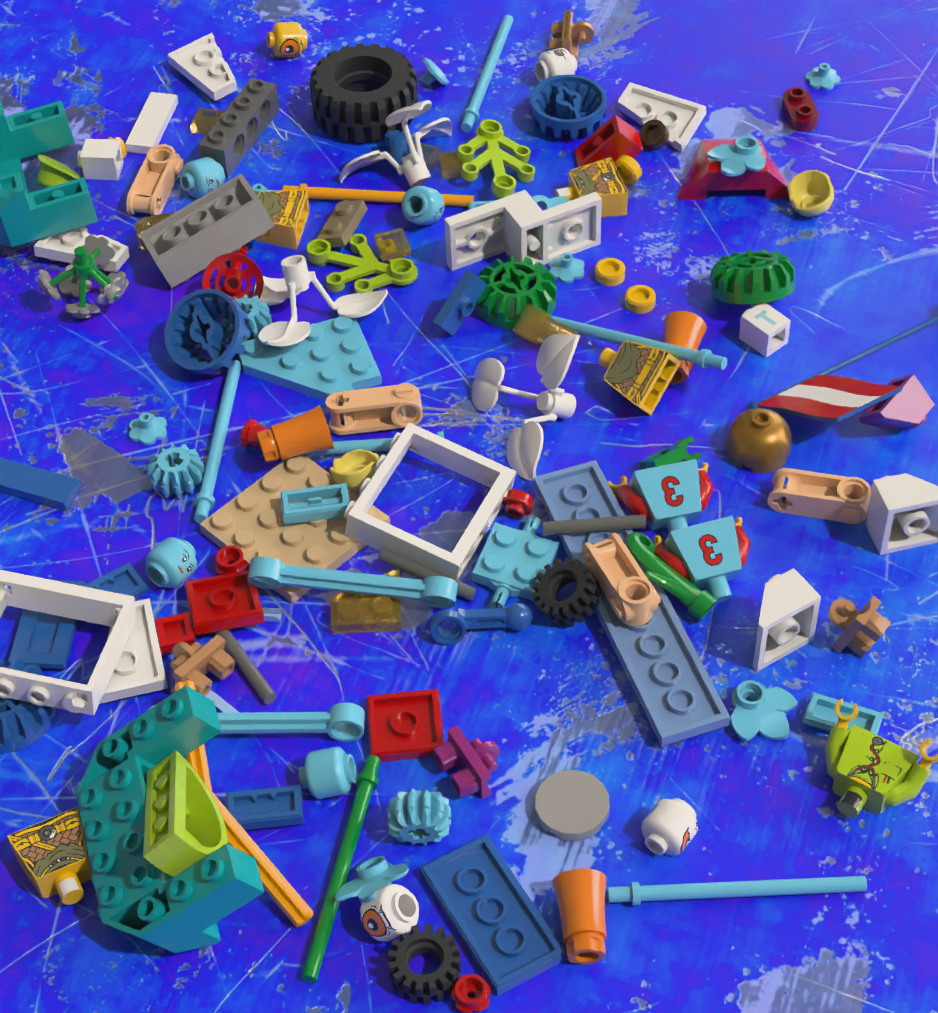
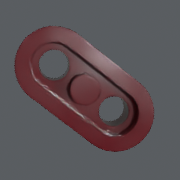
M800 87L786 90L783 93L782 108L790 126L800 132L814 130L818 125L819 113L809 92Z

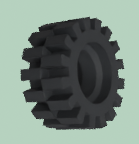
M565 557L563 564L560 559L554 560V567L547 564L544 566L547 572L545 574L540 572L537 574L536 578L540 583L533 582L532 588L535 592L532 593V597L536 601L537 607L552 623L555 622L557 625L563 626L565 622L567 626H573V619L581 623L585 621L582 616L584 613H587L589 616L593 614L594 611L590 607L591 605L597 607L600 602L596 598V596H601V590L598 587L600 584L587 566L580 560L575 559L573 561L571 557ZM569 583H577L576 590L569 598L556 601V596L562 587Z
M425 924V931L419 932L418 925L411 926L412 934L409 935L407 932L400 934V941L394 938L391 943L392 950H388V968L391 984L394 990L398 988L399 996L403 999L409 994L411 1003L417 1004L418 998L423 997L424 1005L431 1004L430 997L435 996L437 1002L444 1000V991L451 995L454 983L456 984L460 978L461 963L458 944L455 945V939L451 934L445 937V929L438 927L436 933H433L432 925ZM431 954L439 959L440 966L431 974L419 975L411 971L409 963L418 955Z

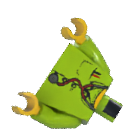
M843 698L838 700L835 705L838 721L837 724L832 725L825 748L827 773L834 779L832 790L835 794L842 797L837 804L839 811L850 818L857 817L862 808L875 814H881L888 806L895 807L916 798L932 772L929 769L930 766L938 764V753L933 757L927 756V750L933 740L928 738L921 743L919 752L922 759L918 762L919 755L855 724L849 729V722L856 719L858 715L857 704L855 703L854 711L851 715L843 716L840 713Z

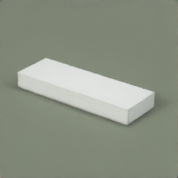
M150 93L125 143L127 152L147 154L150 148L159 144L178 105L177 95Z

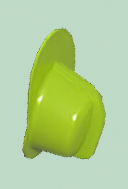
M38 155L40 167L37 183L43 188L80 178L74 170L59 161L44 155Z

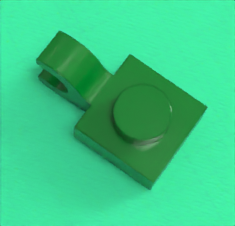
M683 437L673 446L659 450L639 461L638 464L642 470L680 461L698 460L701 454L700 452L688 454L686 447L694 441V438Z

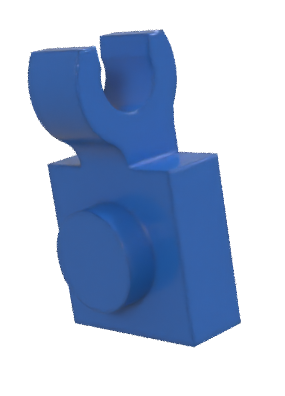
M399 130L387 131L385 134L386 147L389 148L390 156L401 166L403 164L401 159L408 155L404 131L400 133Z

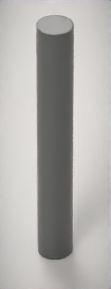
M642 514L542 522L543 536L646 528V516Z
M383 547L379 554L378 560L422 580L429 576H443L455 580L458 583L457 595L469 601H472L476 595V588Z
M229 629L213 632L215 635L218 634L226 640L224 648L234 659L265 704L275 701L277 695Z

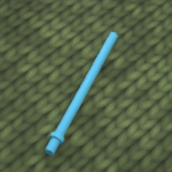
M511 15L503 17L470 104L463 111L461 129L464 132H470L473 124L477 123L480 114L478 111L514 20Z
M548 314L543 318L544 327L622 345L626 340L665 350L676 359L696 363L699 368L707 369L712 367L724 370L727 366L726 357L714 355L707 349L697 351Z
M233 360L235 365L230 369L228 368L201 490L196 495L194 501L196 506L194 520L198 523L208 518L209 511L213 509L215 504L213 493L242 363L238 360Z
M866 876L641 886L639 882H631L630 886L608 887L607 892L608 903L631 902L632 906H640L641 901L866 892L867 880Z

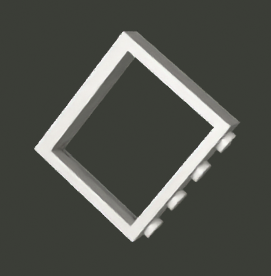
M408 423L402 433L397 432L394 435L388 455L382 454L380 456L372 479L367 477L364 480L358 500L356 502L351 501L344 513V517L347 518L345 535L379 551L384 547L459 580L503 507V497H506L508 491L513 488L517 471L412 423ZM408 450L491 488L452 553L367 514Z
M0 570V618L6 606H12L113 627L87 685L0 667V698H11L31 702L38 706L45 705L68 710L72 713H84L94 716L136 622L135 597Z

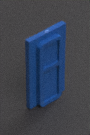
M54 580L79 586L86 585V581ZM23 609L8 661L9 666L13 659H20L24 661L26 666L32 664L39 668L65 669L78 620Z

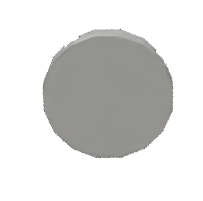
M563 770L550 775L540 784L535 794V816L540 826L546 832L549 830L551 833L556 834V838L565 841H580L594 836L600 831L601 826L609 817V794L604 784L595 776L580 770Z

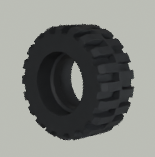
M361 43L353 47H349V45L341 47L337 52L333 50L328 53L327 58L323 57L311 73L310 91L314 119L330 136L334 138L340 137L345 142L353 140L356 143L365 144V141L375 143L385 138L387 131L399 130V133L402 132L401 122L388 127L385 123L386 118L398 109L418 103L414 66L399 51L395 53L394 49L388 46L383 48L379 44L371 43V46ZM414 118L407 121V126L410 125Z

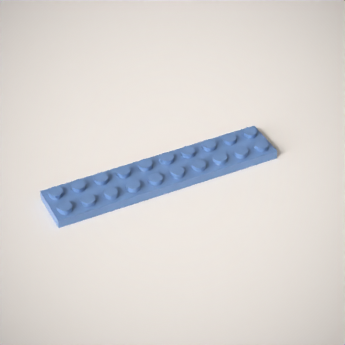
M596 460L534 477V487L551 521L625 516ZM632 529L558 534L568 557H571L573 561L578 559L586 565L582 555V544L586 542L591 544L608 539L609 534L615 532L627 547V536L634 532ZM636 560L637 564L639 565V567L641 568V570L643 571V573H645L646 570H645V569L642 567V565ZM649 581L660 596L661 603L658 604V610L653 611L649 622L640 626H629L623 623L601 590V596H596L600 602L597 607L593 606L660 745L665 746L729 726L730 715L663 587Z

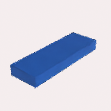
M0 457V492L66 511L82 488L79 479Z

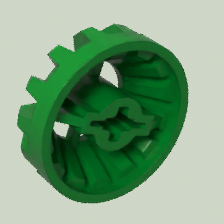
M748 249L747 253L733 252L731 256H722L711 269L712 295L726 303H768L789 296L796 288L793 263L785 254L781 255L778 251L768 253L766 249H762L760 252H751V249Z
M514 255L509 256L508 262L503 263L500 259H496L491 263V267L487 265L479 272V278L487 284V287L475 303V308L479 316L487 323L507 330H523L543 323L545 315L553 314L557 303L555 276L539 261L533 265V261L529 257L525 256L523 262L515 261ZM529 280H536V284L529 290Z

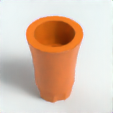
M671 312L663 321L662 342L698 351L707 330L706 323L701 317L692 312ZM679 360L681 364L669 384L685 383L694 363Z
M320 405L287 421L271 425V429H265L256 433L266 463L280 458L285 460L314 451L334 449L331 434Z
M586 868L562 872L553 878L552 886L558 903L563 943L566 945L568 961L582 965L598 963L606 957V875L601 871Z

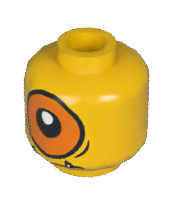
M277 22L273 25L271 32H267L268 49L272 48L273 54L278 58L299 57L303 50L307 49V32L305 29H302L298 22Z

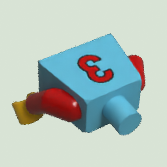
M696 459L634 471L630 480V486L626 476L620 477L621 484L619 485L608 481L617 500H620L634 515L645 514L646 522L651 530L668 528L669 533L673 530L688 527V523L697 521L701 512L707 508L713 491V484L707 473L708 463H702V468L698 469Z
M728 516L670 531L664 542L665 546L662 545V539L659 535L653 537L655 545L654 554L696 587H707L709 593L718 600L716 603L726 601L732 597L727 581L735 579L741 568L746 565L751 545L750 539L742 528L741 517H736L735 523L733 516Z

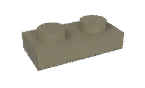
M344 200L339 202L328 221L324 224L317 239L327 240L331 248L345 247L368 210L364 200Z

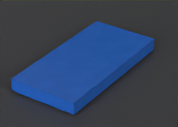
M487 834L420 867L421 877L497 996L566 960L565 950Z

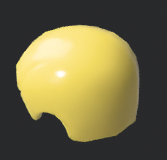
M818 170L803 171L794 176L788 184V194L792 208L802 216H818L827 211L834 200V189L830 177L824 172Z
M357 449L347 452L341 458H335L333 460V467L330 468L334 481L337 484L347 483L348 490L356 493L360 492L364 480L367 477L372 479L379 456L377 453L368 450Z

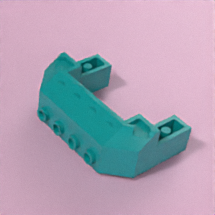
M0 100L1 245L9 247L26 245L38 239L57 236L62 232L84 228L98 222L84 177L31 193L28 191L20 159L35 157L40 153L53 149H63L75 143L62 101L6 116Z
M187 685L98 743L76 791L78 811L92 871L91 881L96 890L99 905L97 910L102 923L173 953L217 944L221 941L217 922L264 893L256 859L227 843L175 877L164 873L143 857L147 772L173 751L177 750L184 757L222 732L214 702Z

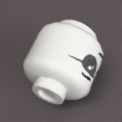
M565 48L543 52L535 63V74L539 82L558 75H575L577 70L576 58Z

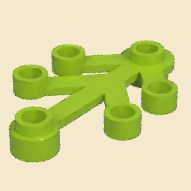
M492 119L483 120L476 128V137L458 147L456 157L459 161L464 162L461 177L466 181H475L478 178L479 170L488 163H491L494 175L491 190L497 199L507 197L515 192L516 180L506 174L504 164L518 171L517 178L520 181L531 182L534 179L536 169L533 165L527 163L531 150L505 137L502 125L498 121ZM486 145L487 150L474 159L475 151ZM499 145L513 152V156L501 150Z
M354 234L349 240L350 250L354 253H359L361 258L331 251L330 243L324 239H314L307 244L308 259L313 265L324 266L330 262L351 267V269L327 275V288L331 292H340L345 288L346 282L373 273L381 275L371 279L357 280L354 284L355 293L373 292V289L391 283L405 286L413 283L418 277V270L410 259L400 258L395 251L394 243L390 240H382L377 244L378 257L387 260L389 264L378 261L367 244V237L363 234Z

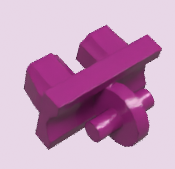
M458 725L449 729L448 741L433 749L436 764L443 772L456 765L460 766L462 770L450 775L451 784L459 798L475 792L479 794L481 799L490 796L492 791L487 784L491 778L490 772L498 768L495 760L500 753L499 747L493 741L482 743L479 738H475L469 743Z

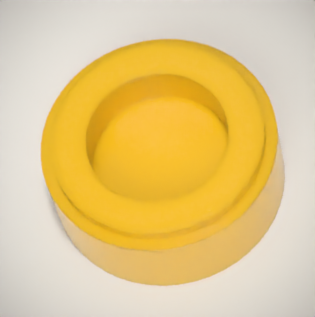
M622 155L614 162L624 183L632 185L642 176L640 165L632 157Z
M615 258L600 260L595 266L596 281L604 286L619 285L625 279L624 263Z
M635 285L626 291L625 306L629 311L644 314L654 309L656 293L652 288L646 285Z

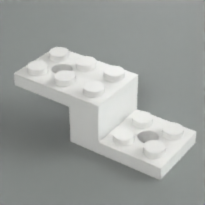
M523 190L445 218L447 265L451 271L503 252H506L508 256L514 255L515 261L523 262L526 256L532 259L533 265L538 261L545 265L553 259H560L564 253L575 254L600 245L602 198L597 192H593L542 211L528 192ZM475 233H477V234H476V237L473 238V239H471V237H472Z

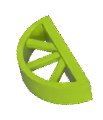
M177 750L173 751L147 772L143 857L164 873L175 877L226 843L228 844L225 822L217 803L197 772Z

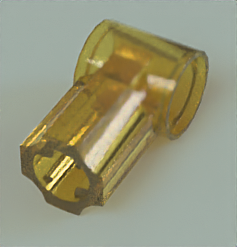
M528 303L512 330L517 335L534 344H542L546 338L554 334L579 335L575 330L551 319L552 316Z

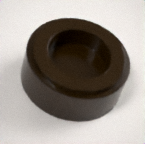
M659 120L647 121L639 132L641 142L650 150L661 149L669 139L667 126Z

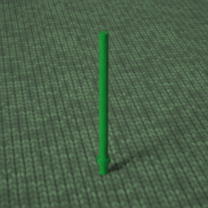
M374 755L367 756L363 772L357 775V792L301 979L307 983L313 984L317 982L340 903L336 901L335 895L346 883L372 790H376L378 787L379 778L377 773L381 759Z

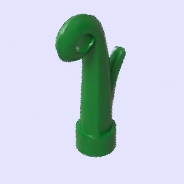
M634 532L627 536L628 550L646 570L644 574L647 579L673 594L688 608L687 612L700 622L718 600L706 590H700L654 554L655 545L648 536L639 532Z

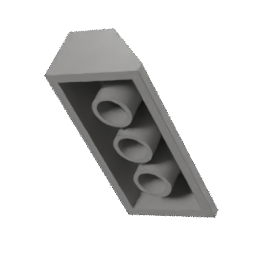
M241 173L139 235L165 279L173 288L178 284L187 282L191 276L206 269L209 263L216 257L226 253L237 252L246 243L265 235L275 225L261 200Z

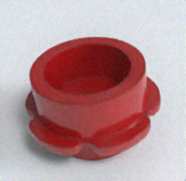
M511 489L508 491L507 496L503 497L502 504L505 505V512L511 517L521 519L524 515H530L533 511V498L524 491Z
M225 546L216 554L214 568L220 575L241 572L248 566V563L244 561L242 550L237 546Z
M464 975L458 979L456 985L452 988L451 998L456 1002V1008L463 1013L481 1012L490 1003L488 998L491 995L490 986L479 975ZM474 993L475 997L469 998L468 994Z

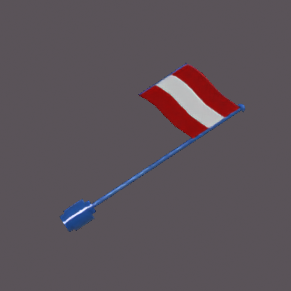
M938 315L758 402L751 401L749 409L763 408L817 421L840 422L903 391V386L881 385L849 377L830 376L829 374L937 323Z

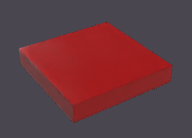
M249 570L184 582L195 635L265 623L257 587L247 581Z
M438 689L366 696L371 755L379 757L381 762L434 757L433 749L444 743Z

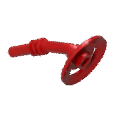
M246 244L237 252L222 254L209 263L203 274V289H211V275L217 269L219 272L215 278L216 290L224 292L231 298L234 296L240 299L245 294L250 298L248 293L252 284L251 277L255 276L256 288L252 297L258 296L259 299L261 298L264 287L263 275L258 265L251 258L247 257L248 247ZM226 261L230 262V268H227ZM246 264L247 267L242 271V265ZM223 274L225 276L224 286L220 287L219 281ZM243 279L247 280L245 291L241 290Z

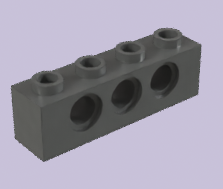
M251 78L199 143L201 158L210 157L218 162L224 170L225 177L228 178L280 111L277 85Z

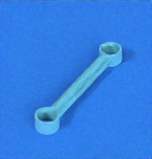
M270 557L252 558L247 580L251 585L264 589H278L285 585L420 600L423 604L435 608H451L455 606L458 583L455 580L443 576H429L423 580L285 565L282 561Z
M353 703L335 704L328 712L217 713L222 730L219 734L328 733L331 738L342 742L358 740L364 734L365 711L362 707Z

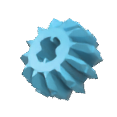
M245 294L240 299L233 296V299L241 305V310L249 318L245 327L250 330V337L243 339L242 342L259 338L260 331L265 326L272 324L271 314L266 302L260 301L258 296L248 298ZM218 318L219 324L226 329L232 326L229 320ZM233 333L229 334V339L232 340Z
M172 443L170 448L164 449L159 447L158 454L150 455L147 470L148 478L151 480L155 492H162L166 498L176 494L180 499L181 494L184 492L193 494L194 487L201 486L202 476H204V465L196 449H189L186 444L178 448Z
M412 788L410 792H398L396 797L390 799L389 807L387 808L389 834L397 837V841H409L412 845L415 843L427 845L430 841H441V837L449 834V827L451 826L449 799L442 797L440 792H428L426 788L422 791Z

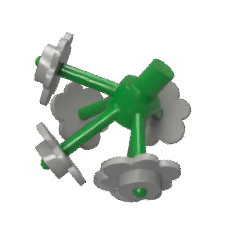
M90 234L85 238L83 246L74 249L76 258L71 265L65 268V272L62 271L57 277L51 279L46 270H39L41 276L38 284L40 290L46 296L51 295L57 301L61 298L56 284L60 283V292L63 294L71 293L73 297H79V302L67 304L65 309L66 312L73 313L74 317L81 319L89 318L92 316V313L100 312V308L96 304L86 303V293L92 288V283L89 279L93 278L101 286L100 292L102 293L97 297L96 302L103 306L116 302L129 284V280L125 278L126 274L123 271L117 274L112 272L106 276L95 267L98 264L104 267L110 263L109 259L115 256L116 251L113 246L109 245L106 237L101 236L98 238L94 234Z

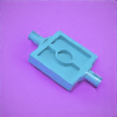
M528 516L523 530H517L495 522L472 572L471 580L488 586L495 591L489 604L490 608H496V606L497 608H504L508 596L522 597L536 602L532 597V593L535 592L532 588L533 582L540 583L536 578L539 572L545 574L547 571L544 569V566L547 564L552 567L559 549L558 542L535 535L541 524L539 518L535 517L533 522V516Z

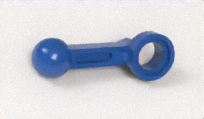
M513 603L507 608L469 610L457 608V611L444 609L432 618L431 635L440 644L453 645L464 638L467 629L509 627L512 630L521 631L531 624L532 612L523 603ZM445 620H452L457 623L451 629H444L439 626Z

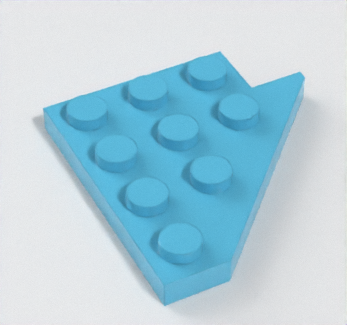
M341 316L310 324V334L303 341L289 346L263 345L260 343L259 338L244 341L241 345L245 348V352L243 355L237 353L238 359L242 363L244 374L326 401L329 395L336 392L365 389L382 384L381 373L356 318Z

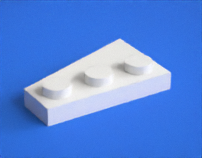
M212 33L167 54L169 64L214 101L237 90L236 80L227 62L224 61L219 46L216 45Z
M631 82L618 100V109L643 126L650 120H659L666 125L669 130L667 143L681 153L706 115V106Z
M86 227L62 232L57 236L39 239L34 245L35 256L47 258L51 261L72 263L76 258L74 249L83 246L85 238L90 235ZM106 237L109 245L114 247L116 254L112 259H109L110 263L104 267L98 264L95 267L107 272H117L129 258L128 246Z
M150 598L135 601L136 622L99 704L168 689ZM110 626V629H109L108 637H109V635H110V633H111V631H112V629H113V627H111V626Z

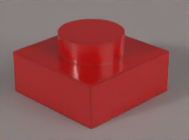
M190 612L155 619L162 655L173 653V647L179 642H185L190 646L196 642Z

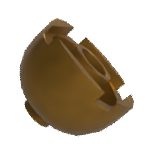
M763 408L749 409L740 413L730 424L725 450L730 461L738 468L742 469V465L752 468V473H769L785 465L787 457L791 452L792 434L789 425L778 413Z

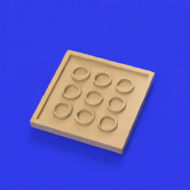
M304 454L285 459L200 523L201 533L220 548L225 546L239 547L243 552L244 561L248 563V570L251 559L255 557L274 558L282 561L285 565L336 570L367 545L345 535L347 518L345 517L284 525L280 497L281 491L337 484L330 473ZM348 490L349 501L356 502L360 496L356 492ZM372 505L367 514L390 524V517ZM282 585V587L274 590L293 604L312 588Z

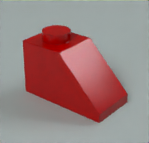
M615 114L574 151L578 167L610 157L615 162L622 155H628L634 159L643 150L639 132Z

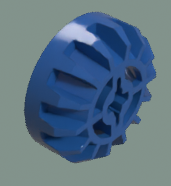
M558 75L547 78L536 85L531 93L530 114L532 115V122L547 136L554 132V136L558 140H561L563 135H570L571 140H575L580 133L587 137L603 124V119L606 117V93L600 84L584 76ZM556 111V118L551 117L550 115Z
M216 289L194 291L181 299L168 317L164 334L166 349L173 361L186 370L199 376H204L206 373L213 376L218 375L222 371L221 367L224 366L230 369L235 365L232 358L236 353L243 355L245 352V348L241 343L243 339L250 337V330L245 327L249 321L248 315L241 310V305L222 291ZM216 318L227 319L232 326L226 329L216 322ZM233 333L230 345L225 348L229 342V334ZM203 349L208 352L211 358L204 357L200 350Z
M13 659L10 666L7 667L3 660H0V667L43 676L38 666L32 664L26 666L23 660ZM0 698V753L15 752L38 741L52 725L56 715V708L45 705L38 706L31 702L11 698Z

